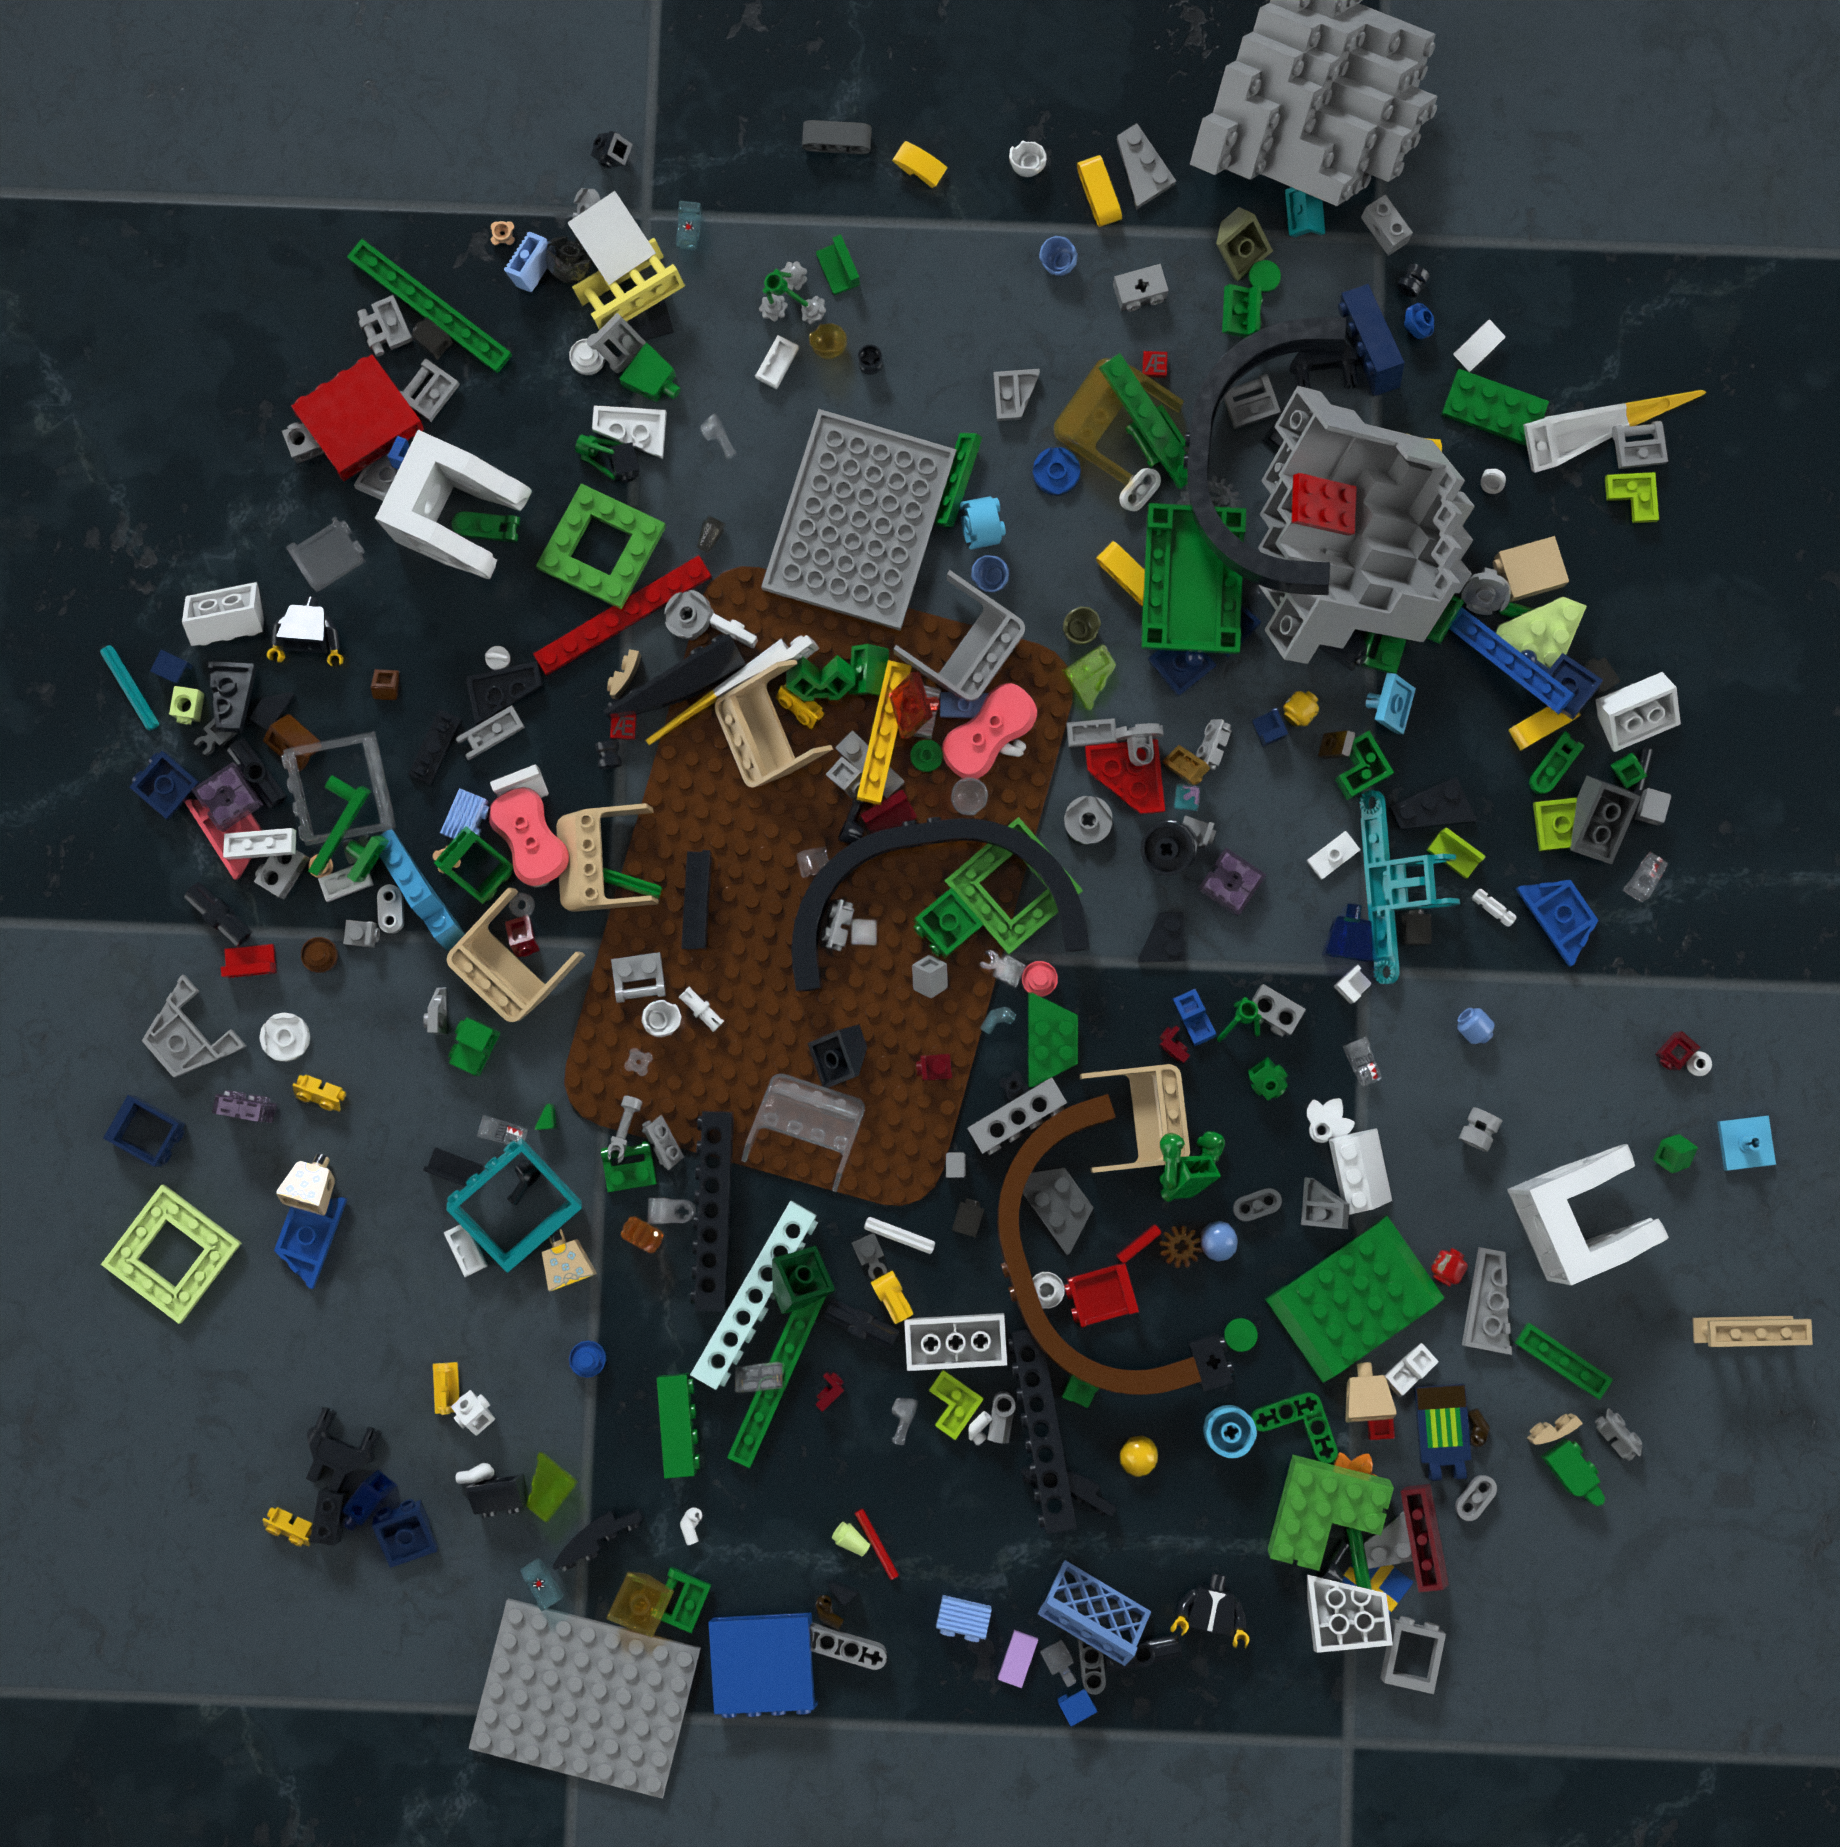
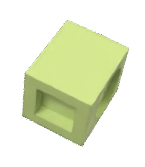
M174 686L169 715L176 718V722L191 725L192 721L200 722L205 694L198 689ZM187 701H190L191 708L188 711L183 712V704Z

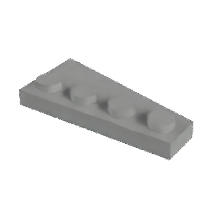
M1478 1248L1462 1345L1512 1355V1346H1510L1509 1341L1511 1330L1510 1323H1508L1507 1308H1509V1300L1506 1295L1507 1269L1505 1252Z

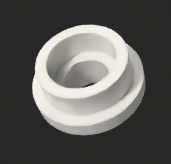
M1698 1051L1686 1062V1066L1691 1074L1703 1076L1711 1070L1712 1061L1708 1054ZM1698 1059L1703 1061L1702 1068H1698L1696 1065Z

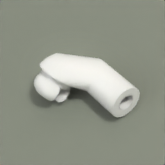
M481 1463L469 1471L457 1472L456 1482L458 1484L481 1482L484 1479L489 1480L494 1475V1469L488 1463Z
M694 1507L686 1511L680 1522L687 1545L699 1541L695 1527L703 1515L700 1509Z

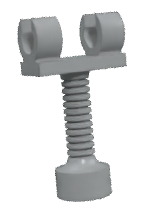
M623 1097L621 1107L624 1108L625 1112L622 1116L623 1119H621L616 1137L612 1136L611 1144L608 1146L609 1161L614 1151L619 1152L618 1163L624 1159V1151L627 1148L625 1137L632 1121L631 1118L634 1112L640 1111L643 1103L637 1098Z

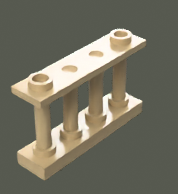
M1793 1316L1692 1318L1694 1343H1708L1710 1347L1813 1345L1811 1319H1793Z

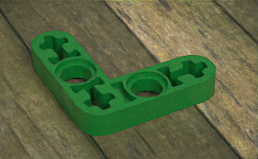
M1305 1392L1258 1408L1251 1414L1256 1429L1262 1432L1302 1419L1316 1458L1324 1463H1331L1337 1458V1446L1321 1400L1314 1393ZM1307 1397L1315 1400L1316 1403L1312 1405V1410H1309L1307 1407L1300 1408L1299 1410L1302 1414L1298 1415L1297 1407L1293 1403L1297 1400V1404L1302 1405L1306 1403ZM1283 1405H1290L1292 1407L1293 1413L1288 1419L1281 1418L1279 1415V1409ZM1274 1408V1415L1278 1422L1274 1423V1419L1271 1418L1266 1420L1265 1426L1256 1423L1260 1413L1264 1416L1272 1415L1270 1409ZM1319 1420L1324 1424V1431L1316 1435L1311 1431V1424ZM1328 1435L1329 1439L1324 1440L1326 1447L1332 1448L1328 1458L1319 1454L1323 1448L1321 1442L1315 1444V1439H1323Z

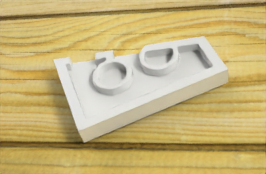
M594 406L592 430L623 444L632 442L634 448L663 459L667 412L666 410Z

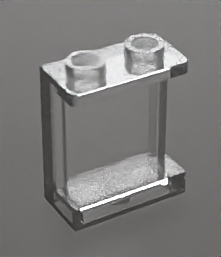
M334 517L332 518V524L299 545L293 542L286 547L304 577L316 592L366 562L361 555L365 551L357 540L353 542L349 534L352 531L345 520L340 522Z

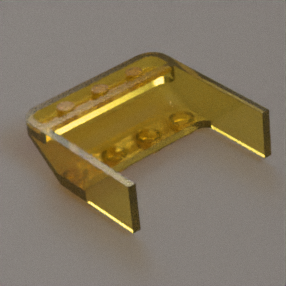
M1103 358L1096 363L1054 424L1053 432L1055 437L1127 486L1133 475L1096 450L1097 442L1123 407V404L1099 370L1101 365L1110 360V358ZM1128 365L1145 391L1179 413L1182 410L1184 400L1136 368Z

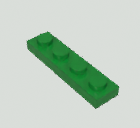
M959 433L955 445L956 454L934 522L935 526H954L982 437L977 433Z
M1528 1322L1514 1342L1598 1400L1602 1398L1613 1381L1611 1377Z

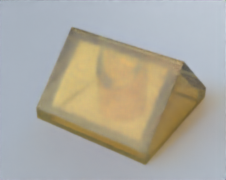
M628 1571L606 1618L652 1638L674 1591L648 1574Z

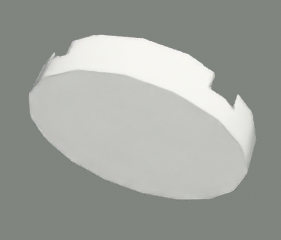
M275 1014L261 1028V1047L274 1060L285 1062L296 1060L304 1054L309 1046V1028L304 1020L295 1014Z

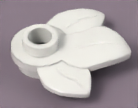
M1340 1098L1329 1100L1323 1106L1317 1100H1312L1307 1108V1118L1311 1123L1309 1134L1314 1141L1324 1143L1329 1141V1138L1347 1135L1353 1129L1355 1122L1342 1118L1343 1104ZM1319 1126H1323L1325 1128V1133L1323 1135H1319L1317 1133V1128Z

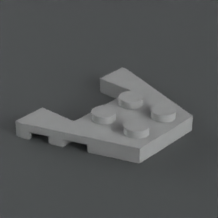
M186 975L180 976L177 981L178 984L173 992L169 994L160 1014H157L142 1039V1042L174 1078L247 1047L232 1029L211 1045L184 1014L181 1007L200 992Z

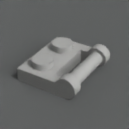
M618 313L596 334L590 335L587 339V345L591 349L597 350L610 363V368L616 373L623 371L646 343ZM608 338L623 353L620 357H616L604 345Z
M424 359L421 363V369L405 390L400 391V393L412 409L432 422L460 384L435 364ZM429 373H433V377L415 400L411 397Z
M1267 374L1259 376V379L1232 387L1223 399L1234 430L1280 415L1281 413ZM1260 388L1264 390V393L1237 402L1233 400V397Z
M1661 421L1652 422L1650 425L1631 427L1617 425L1612 427V438L1615 440L1619 469L1661 465L1668 462L1664 429ZM1646 434L1654 436L1652 440L1625 441L1627 436Z
M660 952L611 959L617 1003L625 1002V999L658 995V997L666 996ZM656 978V985L626 990L623 988V983Z

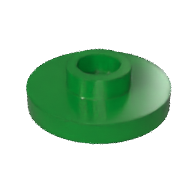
M1268 260L1256 262L1249 272L1251 286H1261L1262 293L1273 291L1281 279V272L1278 266Z
M921 740L911 750V762L919 771L932 772L942 763V749L935 741Z
M1234 1319L1227 1324L1224 1330V1339L1227 1345L1235 1351H1247L1257 1341V1329L1247 1319Z

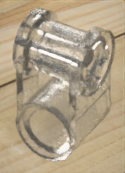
M648 1198V1223H685L693 1219L696 1214V1207L690 1200ZM683 1205L686 1210H689V1214L684 1215V1218L682 1213H678V1209L682 1208Z

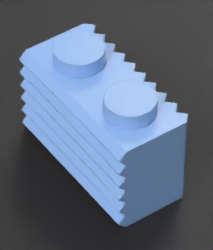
M528 232L527 236L524 237L525 240H522V244H519L520 247L514 252L515 255L509 260L510 263L507 264L504 270L517 287L532 292L557 253L546 238Z
M459 788L440 833L454 840L461 830L467 826L480 836L481 829H479L482 819L486 820L488 817L489 801Z
M943 1595L936 1628L941 1629L940 1633L946 1636L954 1637L955 1633L965 1635L964 1639L968 1641L979 1642V1639L985 1640L992 1608L989 1605Z

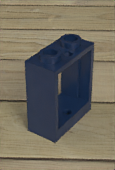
M127 1095L103 1139L153 1167H161L170 1160L173 1145L178 1143L183 1137L185 1123L135 1095ZM139 1107L173 1126L156 1157L122 1138Z

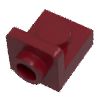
M529 915L505 922L509 944L516 957L529 956L539 951Z
M1174 1026L1172 1029L1167 1027L1159 1037L1162 1040L1159 1047L1180 1064H1183L1190 1056L1186 1052L1188 1048L1178 1040L1175 1042L1171 1040L1180 1028L1178 1026Z
M950 1054L920 1056L921 1061H916L917 1076H922L923 1081L952 1078Z
M827 1371L823 1375L833 1387L829 1389L826 1386L816 1396L819 1399L816 1406L822 1412L845 1389L842 1386L844 1381L835 1372L830 1374Z

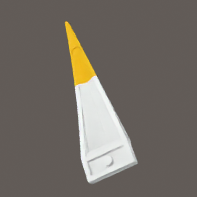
M1698 390L1547 416L1544 419L1524 424L1531 471L1539 472L1556 467L1612 438L1613 426H1636L1698 398L1706 392Z
M807 635L795 638L790 643V648L780 639L645 741L648 745H651L693 715L715 703L725 693L776 662L795 659L798 661L802 656L808 658L820 648Z

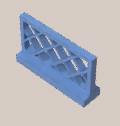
M1066 1560L1062 1563L1047 1598L1038 1612V1615L1124 1666L1135 1656L1138 1648L1137 1644L1151 1614L1150 1610ZM1065 1571L1074 1575L1076 1583L1067 1584L1064 1577ZM1091 1585L1095 1587L1098 1596L1089 1597L1085 1586ZM1079 1587L1083 1599L1074 1601L1070 1589ZM1064 1591L1068 1602L1062 1603L1054 1598L1055 1593ZM1107 1599H1115L1120 1608L1111 1610ZM1100 1600L1105 1612L1096 1614L1091 1602ZM1086 1604L1090 1615L1084 1616L1079 1613L1076 1605ZM1135 1611L1142 1616L1141 1621L1132 1623L1128 1612ZM1122 1613L1127 1625L1117 1627L1113 1615ZM1107 1617L1111 1628L1106 1629L1102 1627L1098 1618ZM1129 1630L1133 1639L1132 1642L1129 1643L1122 1639L1120 1631Z

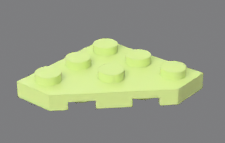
M1560 597L1517 618L1499 624L1495 633L1519 652L1527 649L1534 651L1537 655V660L1551 668L1562 653L1567 654L1587 606L1571 599Z

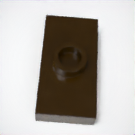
M1348 730L1324 733L1318 757L1324 759L1349 757L1355 733Z

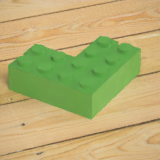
M1292 1455L1268 1546L1270 1558L1293 1564V1560H1296L1298 1566L1319 1571L1332 1523L1381 1536L1387 1515L1385 1509L1389 1508L1394 1489L1390 1479Z

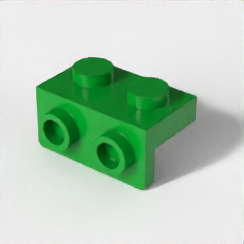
M1232 284L1224 286L1222 333L1247 338L1260 330V311L1263 300L1261 286L1255 285L1251 288Z

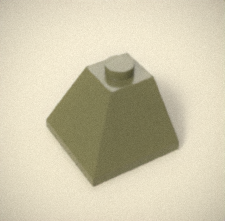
M1238 207L1221 222L1216 245L1234 280L1238 282L1250 271L1256 262L1266 258L1273 250L1255 214Z

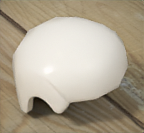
M1021 141L1017 147L1014 148L1012 146L1010 149V163L1013 170L1020 176L1032 177L1041 172L1046 166V153L1043 147L1036 142Z
M658 1000L648 1004L643 1011L641 1021L649 1034L662 1038L673 1034L680 1026L681 1014L676 1004H670L665 1000Z

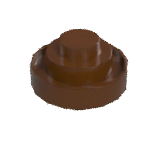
M314 937L303 945L301 960L308 970L315 973H325L336 965L338 950L331 940L324 937Z

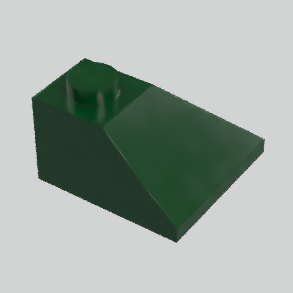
M816 1246L772 1259L773 1294L782 1314L804 1308L835 1291Z

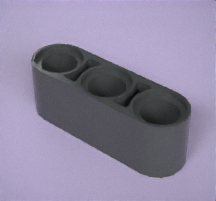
M808 120L803 123L802 148L813 152L867 154L871 148L872 127L865 123Z
M1078 1639L1081 1677L1084 1688L1090 1694H1099L1106 1685L1103 1653ZM1090 1649L1098 1652L1096 1659L1092 1661L1084 1658V1654ZM1091 1675H1097L1100 1677V1682L1096 1686H1090L1087 1683V1679Z

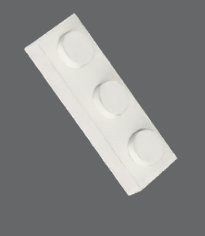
M293 828L224 834L223 857L227 860L293 855L296 852V830Z

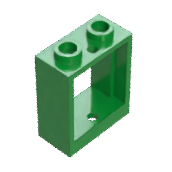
M467 826L461 830L434 862L439 869L482 904L495 895L496 888L502 881H507L513 872V864ZM474 842L478 843L500 862L477 890L452 870L453 866Z

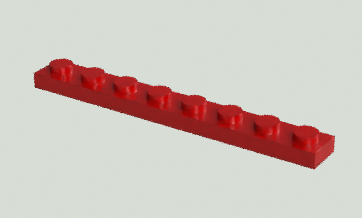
M698 555L629 596L622 609L612 606L533 655L546 676L662 608L676 593L688 592V590L699 586L712 578Z

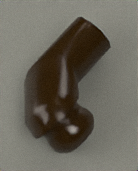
M1475 1408L1468 1413V1417L1474 1424L1470 1442L1475 1447H1481L1487 1441L1490 1427L1479 1409Z
M828 1595L818 1597L815 1605L819 1620L839 1630L844 1619L833 1613L831 1598Z

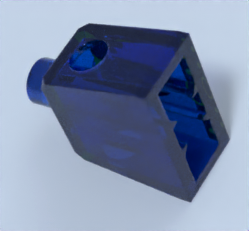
M1347 904L1346 916L1334 917L1322 955L1362 962L1372 961V923L1369 920L1360 919L1361 905Z
M377 1470L362 1482L343 1508L346 1516L342 1520V1524L349 1530H354L357 1525L362 1526L376 1513L397 1484L381 1471Z

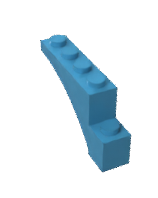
M390 828L381 834L389 842L381 853L380 858L410 907L425 922L438 943L448 951L460 941L465 933L417 867L397 834Z

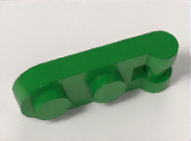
M464 511L457 513L452 519V528L461 537L513 543L518 540L516 528L520 524V517ZM501 525H507L506 532H501Z
M1564 731L1531 775L1529 785L1535 793L1545 794L1550 792L1585 745L1580 741L1576 742L1570 738L1571 735L1568 732ZM1566 746L1571 751L1567 754L1561 748Z

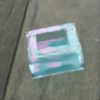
M1176 784L1173 809L1198 811L1201 786Z

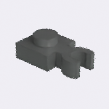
M214 718L203 728L208 734L197 738L194 744L199 747L202 743L206 742L207 748L202 753L209 756L213 753L216 743L223 747L237 733L219 732Z
M875 1233L852 1242L861 1266L866 1263L869 1264L868 1273L872 1280L875 1279L873 1270L876 1267H880L884 1274L887 1273L886 1266L878 1260V1258L884 1256V1253Z

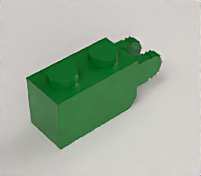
M1563 1438L1541 1455L1542 1459L1568 1493L1574 1496H1584L1594 1506L1603 1505L1605 1496L1597 1486L1601 1482L1596 1476L1599 1473L1597 1468L1591 1461L1586 1462L1581 1456L1584 1452L1575 1441L1571 1442Z

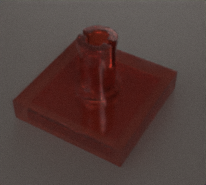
M911 672L889 694L902 739L911 738L933 717L932 712H936L940 707L937 697H927L920 672Z

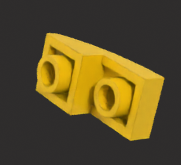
M907 141L902 144L892 159L907 174L911 176L914 173L931 188L937 185L948 168L926 151Z

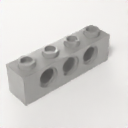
M1051 1077L967 1129L981 1153L983 1154L987 1151L991 1155L1002 1148L999 1143L1006 1139L1012 1142L1022 1136L1021 1130L1029 1126L1032 1130L1044 1123L1042 1120L1044 1116L1050 1113L1053 1117L1065 1110L1063 1105L1067 1101ZM1042 1098L1046 1102V1108L1043 1112H1036L1033 1109L1032 1103L1034 1099ZM1018 1110L1024 1113L1025 1121L1021 1125H1016L1012 1122L1011 1115L1014 1111ZM994 1123H999L1004 1128V1133L999 1138L993 1137L990 1133V1127Z

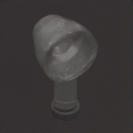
M715 413L709 416L700 426L707 440L718 439L726 454V459L736 455L737 452L733 449L726 436L725 428L719 417Z
M910 1398L896 1399L892 1413L900 1419L892 1442L904 1445L909 1424L917 1409V1400Z

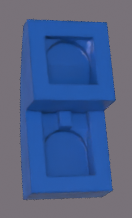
M1196 989L1173 998L1194 1047L1217 1037Z

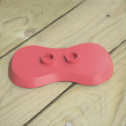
M1004 683L992 689L977 715L969 722L954 728L944 739L942 752L943 759L948 767L955 774L966 780H974L984 776L992 767L999 751L1008 742L1023 736L1033 727L1037 718V708L1033 699L1024 689L1012 683Z
M518 787L503 793L493 801L488 813L489 823L493 830L508 843L512 852L513 869L518 879L527 885L538 886L548 883L562 874L569 862L568 850L565 844L548 828L541 797L530 788Z

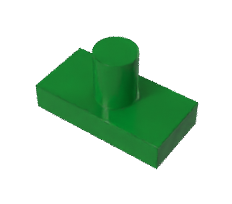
M382 835L372 836L366 847H363L355 840L350 841L345 848V852L357 861L347 878L354 883L365 881L389 840Z

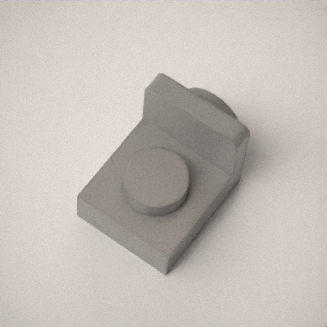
M841 757L826 773V776L853 799L857 797L862 773Z
M1184 816L1183 823L1189 825L1195 832L1199 848L1204 849L1207 843L1212 845L1216 831L1212 830L1214 823H1205Z
M346 920L343 944L375 947V942L378 943L380 937V929L377 928V923Z

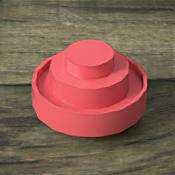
M1035 961L1029 964L1022 974L1024 989L1040 997L1049 995L1056 988L1058 982L1055 968L1044 961Z

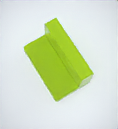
M1448 828L1441 830L1427 849L1432 855L1455 854L1456 861L1443 863L1465 879L1471 875L1479 862L1483 861L1486 857Z

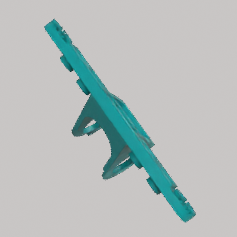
M1369 790L1362 794L1359 804H1361L1362 816L1360 820L1372 959L1374 960L1373 973H1375L1374 978L1380 984H1393L1397 981L1400 973L1395 911L1460 905V899L1458 898L1436 899L1433 866L1435 863L1456 861V855H1422L1390 860L1385 798L1381 792ZM1374 796L1376 797L1377 804H1375L1376 807L1371 809L1369 807V799ZM1424 865V877H1406L1407 866ZM1426 885L1427 900L1408 901L1407 888ZM1385 966L1390 967L1389 969L1391 970L1390 977L1387 979L1383 975Z

